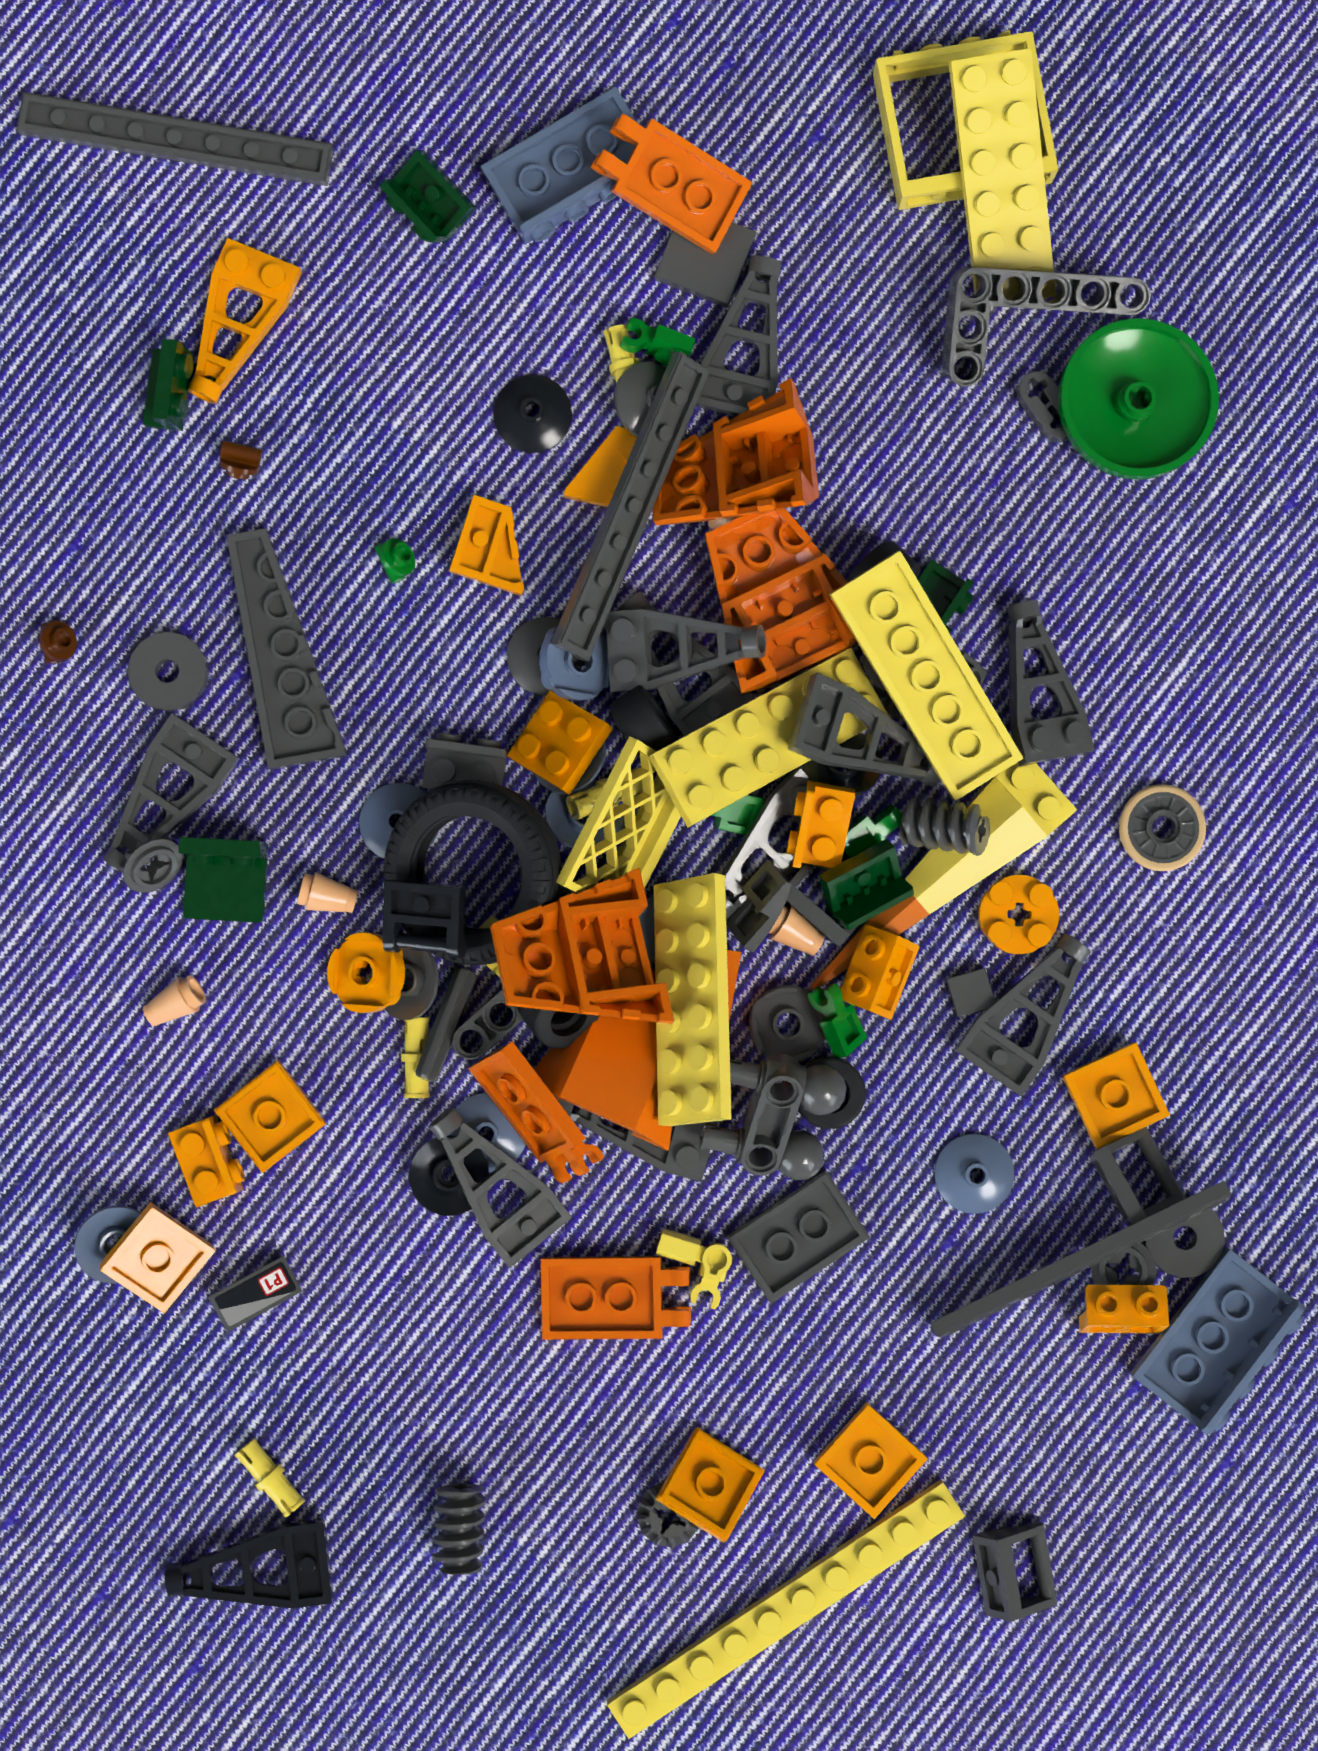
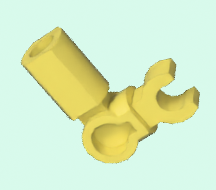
M663 1228L656 1249V1255L694 1266L696 1261L700 1262L698 1275H701L702 1279L701 1282L695 1284L692 1288L690 1301L696 1303L698 1294L703 1290H708L713 1295L710 1308L715 1310L721 1300L717 1287L719 1282L725 1281L727 1271L732 1264L731 1252L720 1243H713L705 1247L701 1245V1239Z

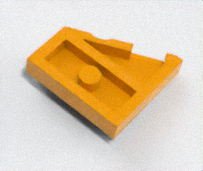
M616 426L565 488L564 498L608 507L637 437L626 428Z
M473 495L449 572L521 596L524 591V584L520 573L519 552L514 534L512 507Z

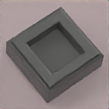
M985 968L945 979L956 1017L986 1010L995 1003Z

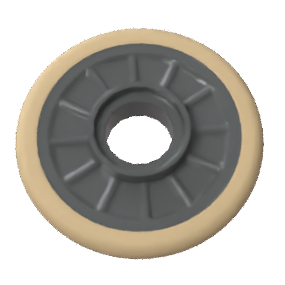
M1158 784L1138 791L1128 800L1120 816L1119 834L1124 849L1135 862L1151 870L1171 871L1188 864L1199 853L1205 840L1206 821L1200 805L1188 792L1176 786ZM1160 816L1168 818L1173 825L1172 834L1167 839L1158 838L1152 831L1154 820Z

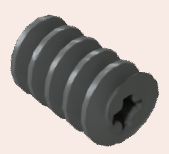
M912 796L901 819L900 841L902 845L909 843L913 847H922L924 845L928 849H937L939 847L943 851L955 850L960 854L970 851L973 855L980 856L985 851L989 841L990 822L987 816H981L979 804H972L968 814H966L964 802H957L953 812H951L949 800H942L938 810H936V802L933 798H927L922 808L920 798Z
M454 1483L435 1489V1494L446 1498V1502L434 1505V1510L444 1513L445 1518L433 1522L434 1527L445 1531L443 1535L433 1537L432 1543L444 1547L443 1551L432 1554L433 1560L443 1563V1567L439 1569L443 1573L467 1575L478 1573L482 1570V1562L477 1557L482 1555L483 1546L477 1541L481 1540L484 1536L483 1528L478 1526L485 1519L484 1512L479 1509L485 1505L486 1501L485 1496L479 1493L485 1489L483 1486Z

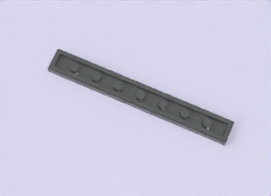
M23 92L16 129L22 136L328 186L334 154L332 143Z
M681 351L672 353L551 641L552 645L580 660H590L710 373L709 369Z
M1223 1180L957 1309L930 1324L936 1336L945 1338L1230 1200L1231 1192Z

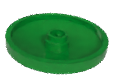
M1152 319L1120 320L1092 333L1068 360L1058 389L1060 420L1075 450L1097 469L1125 479L1155 478L1168 474L1184 465L1198 453L1208 440L1214 428L1219 408L1217 379L1213 367L1203 350L1181 330Z

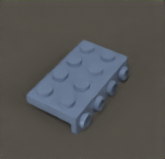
M616 86L480 166L481 172L525 245L533 240L541 242L555 232L556 226L567 220L575 222L589 212V207L600 200L609 202L617 197V195L611 192L616 181L590 168L597 154H601L603 149L626 163L635 146L618 139L609 132L616 118H620L622 113L636 121Z
M1226 1247L1220 1259L1207 1271L1171 1318L1169 1327L1158 1335L1129 1374L1202 1432L1209 1435L1213 1430L1218 1431L1226 1424L1230 1417L1228 1410L1238 1398L1243 1399L1251 1391L1255 1383L1253 1378L1261 1367H1267L1274 1361L1279 1353L1277 1346L1286 1334L1291 1335L1300 1327L1304 1319L1302 1314L1305 1306Z

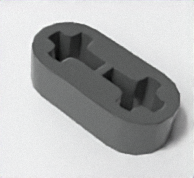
M1034 371L1027 374L1019 383L1017 399L1045 438L1052 442L1065 441L1068 439L1065 431L1060 427L1055 430L1051 428L1050 424L1054 419L1048 411L1051 409L1054 415L1060 418L1058 410L1059 388L1046 373ZM1028 383L1035 387L1040 384L1044 387L1041 397L1046 405L1043 404L1038 396L1030 398L1027 395L1030 389Z

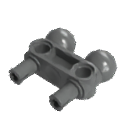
M787 1054L772 1055L764 1058L759 1064L730 1059L731 1084L754 1089L742 1128L739 1127L738 1130L726 1129L704 1123L700 1132L699 1148L731 1154L736 1159V1163L742 1164L744 1169L754 1175L764 1176L779 1170L783 1176L792 1180H806L815 1176L823 1166L824 1149L822 1144L812 1133L805 1130H791L800 1105L805 1111L814 1115H828L838 1110L846 1096L847 1086L844 1078L837 1069L829 1065H812L806 1068V1066L799 1065L796 1059ZM778 1081H787L784 1083H776Z

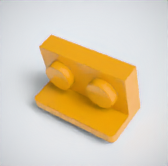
M807 781L806 792L797 793L794 816L801 818L798 831L790 830L786 854L793 855L792 867L801 868V863L833 868L842 863L855 798V789Z
M866 925L841 986L843 1001L892 1020L920 946L893 933Z
M216 1115L168 1133L196 1208L243 1190L241 1182L245 1181L243 1168L237 1158L232 1159L227 1144L231 1143L230 1133L222 1121L218 1122Z
M1087 1285L1085 1287L1086 1310L1079 1316V1333L1159 1334L1169 1327L1167 1288L1164 1285Z

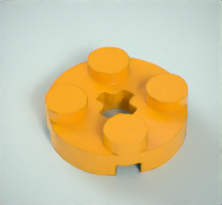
M1012 875L1004 877L991 885L982 896L978 906V923L984 936L1000 951L1009 954H1028L1044 947L1050 942L1058 927L1059 907L1049 886L1031 876ZM1016 903L1023 904V910L1029 912V918L1022 921V926H1015V920L1008 918V911L1014 910Z
M377 933L352 934L344 940L347 941L339 949H335L330 956L327 967L329 987L332 993L337 994L344 1003L342 1005L350 1011L357 1013L382 1011L386 1007L396 1004L401 997V990L405 981L403 950L401 949L399 953L385 952L382 944L383 935ZM368 962L373 970V975L366 984V978L360 976V968H366Z

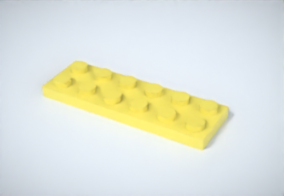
M1031 48L950 61L948 63L971 266L1054 272ZM972 274L975 295L979 290L980 283L978 277ZM1010 277L1003 283L1002 293L1006 299L1013 298L1018 292L1019 284L1016 278ZM1053 279L1048 280L1043 285L1041 290L1043 298L1056 296V286Z
M896 551L829 594L952 800L960 799L1023 759V756L901 551Z
M852 648L841 652L649 756L652 765L687 828L811 760L788 750L811 675L820 673L853 688L889 716ZM844 713L836 739L838 745L865 731L867 727L851 713Z
M711 873L653 885L655 984L666 983L674 1018L672 1024L656 1022L658 1125L660 1126L731 1120L725 875Z

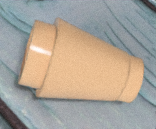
M315 872L314 875L304 873L297 904L306 906V910L353 913L358 890L351 889V887L318 872Z
M791 905L783 907L777 921L769 932V939L808 953L811 956L817 953L825 939V936L819 933Z
M193 976L177 977L149 1001L148 1004L143 1006V1012L149 1023L157 1026L161 1023L198 1012L200 1006L206 1002L205 993Z

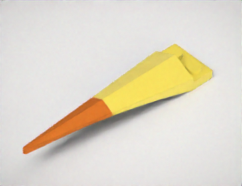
M1017 762L993 777L966 808V814H968L972 804H979L981 816H987L989 819L990 837L982 855L975 856L970 851L965 854H960L955 850L946 852L939 847L937 849H930L905 878L913 886L914 895L869 919L812 983L811 990L818 986L821 987L849 968L866 925L895 935L901 934L1048 837L1051 832L1077 811L1075 806L1037 763L1019 766Z

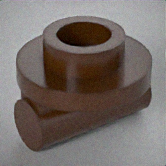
M223 440L219 465L232 478L248 479L250 475H255L259 472L263 449Z
M62 621L41 624L39 642L44 652L45 664H58L72 657L77 648V639L72 628Z

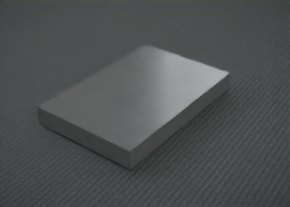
M826 1169L726 1235L770 1304L870 1238Z

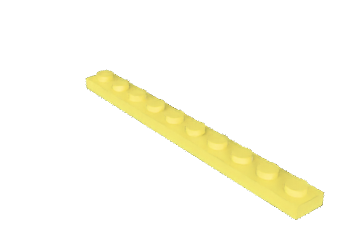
M940 1479L607 1700L608 1708L628 1739L632 1738L964 1518L963 1511L942 1479Z

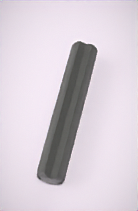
M456 968L454 970L415 1071L416 1076L425 1081L436 1082L445 1063L454 1033L457 1031L477 978L476 974L468 969Z

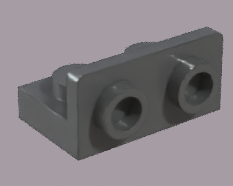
M437 733L436 740L426 739L425 747L427 748L422 781L423 789L432 790L443 784L461 780H481L503 786L508 752L505 749H499L500 742L476 739V745L460 743V736Z

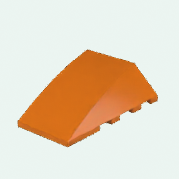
M792 378L779 384L781 391L769 398L764 399L760 395L748 402L749 409L729 420L727 416H724L714 422L713 430L700 438L694 434L680 442L652 509L653 521L656 525L693 523L738 517L768 510L804 506L819 498L813 435Z
M785 508L744 515L705 533L725 624L740 627L762 625L766 635V653L763 658H745L734 662L741 694L776 685L849 649L857 643L829 596L831 592L847 583V580L835 568L836 565L826 554L823 555L811 541L812 538Z
M640 868L629 871L624 876L614 880L608 879L595 884L593 888L577 894L571 893L563 896L556 902L534 907L491 924L490 929L506 1005L667 1024L674 1022L666 983L654 984L639 919L641 913L648 906Z
M651 969L653 981L655 984V971ZM599 1016L598 1020L588 1026L570 1046L563 1049L550 1048L534 1068L557 1101L559 1099L627 1128L633 1131L631 1135L669 1151L673 1126L658 1125L656 1022Z

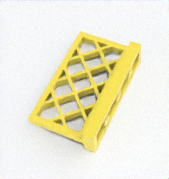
M629 736L556 883L575 893L587 890L586 888H593L603 878V881L608 879L614 880L624 876L629 871L640 868L645 889L681 818L658 774L653 781V773L656 770L649 756L655 753V750ZM637 752H640L641 768L631 772V764ZM642 779L643 792L634 797L633 784ZM622 790L623 803L613 808V800L616 794ZM640 806V808H639V810H638V812H637V814H636V816H635V809ZM624 815L625 828L615 833L614 820ZM603 827L605 839L595 844L594 837L598 829ZM622 842V844H621V846H620V848H619V850H618V852H617V845ZM606 851L607 864L597 869L596 857ZM585 863L586 876L573 882L579 867Z

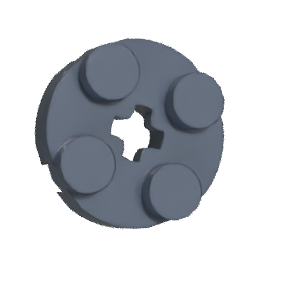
M557 627L549 629L539 654L543 686L546 689L553 690L559 697L570 701L589 700L598 696L597 694L603 688H607L610 685L607 639L602 634L605 633L603 629L590 660L585 661V665L578 667L577 670L572 664V655L551 644Z

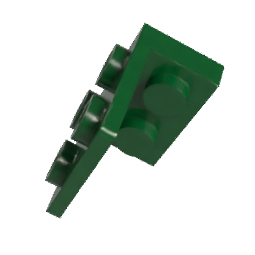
M179 837V853L187 855L184 918L263 922L269 844L261 841Z

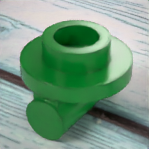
M391 538L375 547L391 584L404 580L405 576L414 570L416 562L413 551L402 540Z

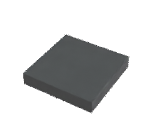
M732 222L716 253L710 254L672 230L655 274V280L728 308L756 237V231Z

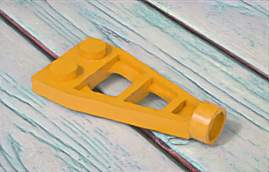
M226 239L211 275L197 366L187 389L189 393L206 402L217 404L222 391L286 310L302 274L300 267L232 239ZM234 288L247 291L261 297L263 300L261 309L248 323L242 324L227 317L228 295ZM220 328H225L242 335L241 343L229 359L213 354L214 342ZM212 376L216 379V381L213 382L207 379L206 377Z

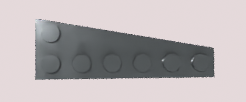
M263 528L226 535L268 769L275 770L348 756L268 530Z

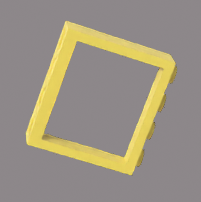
M1009 30L999 34L997 38L982 40L980 37H969L960 41L957 45L946 47L938 43L930 44L921 48L920 51L906 54L903 51L896 50L892 56L876 59L873 78L898 210L964 199L961 171L914 180L907 179L890 87L892 82L948 73V62L1031 48L1045 184L1053 182L1058 172V165L1032 31L1011 34Z

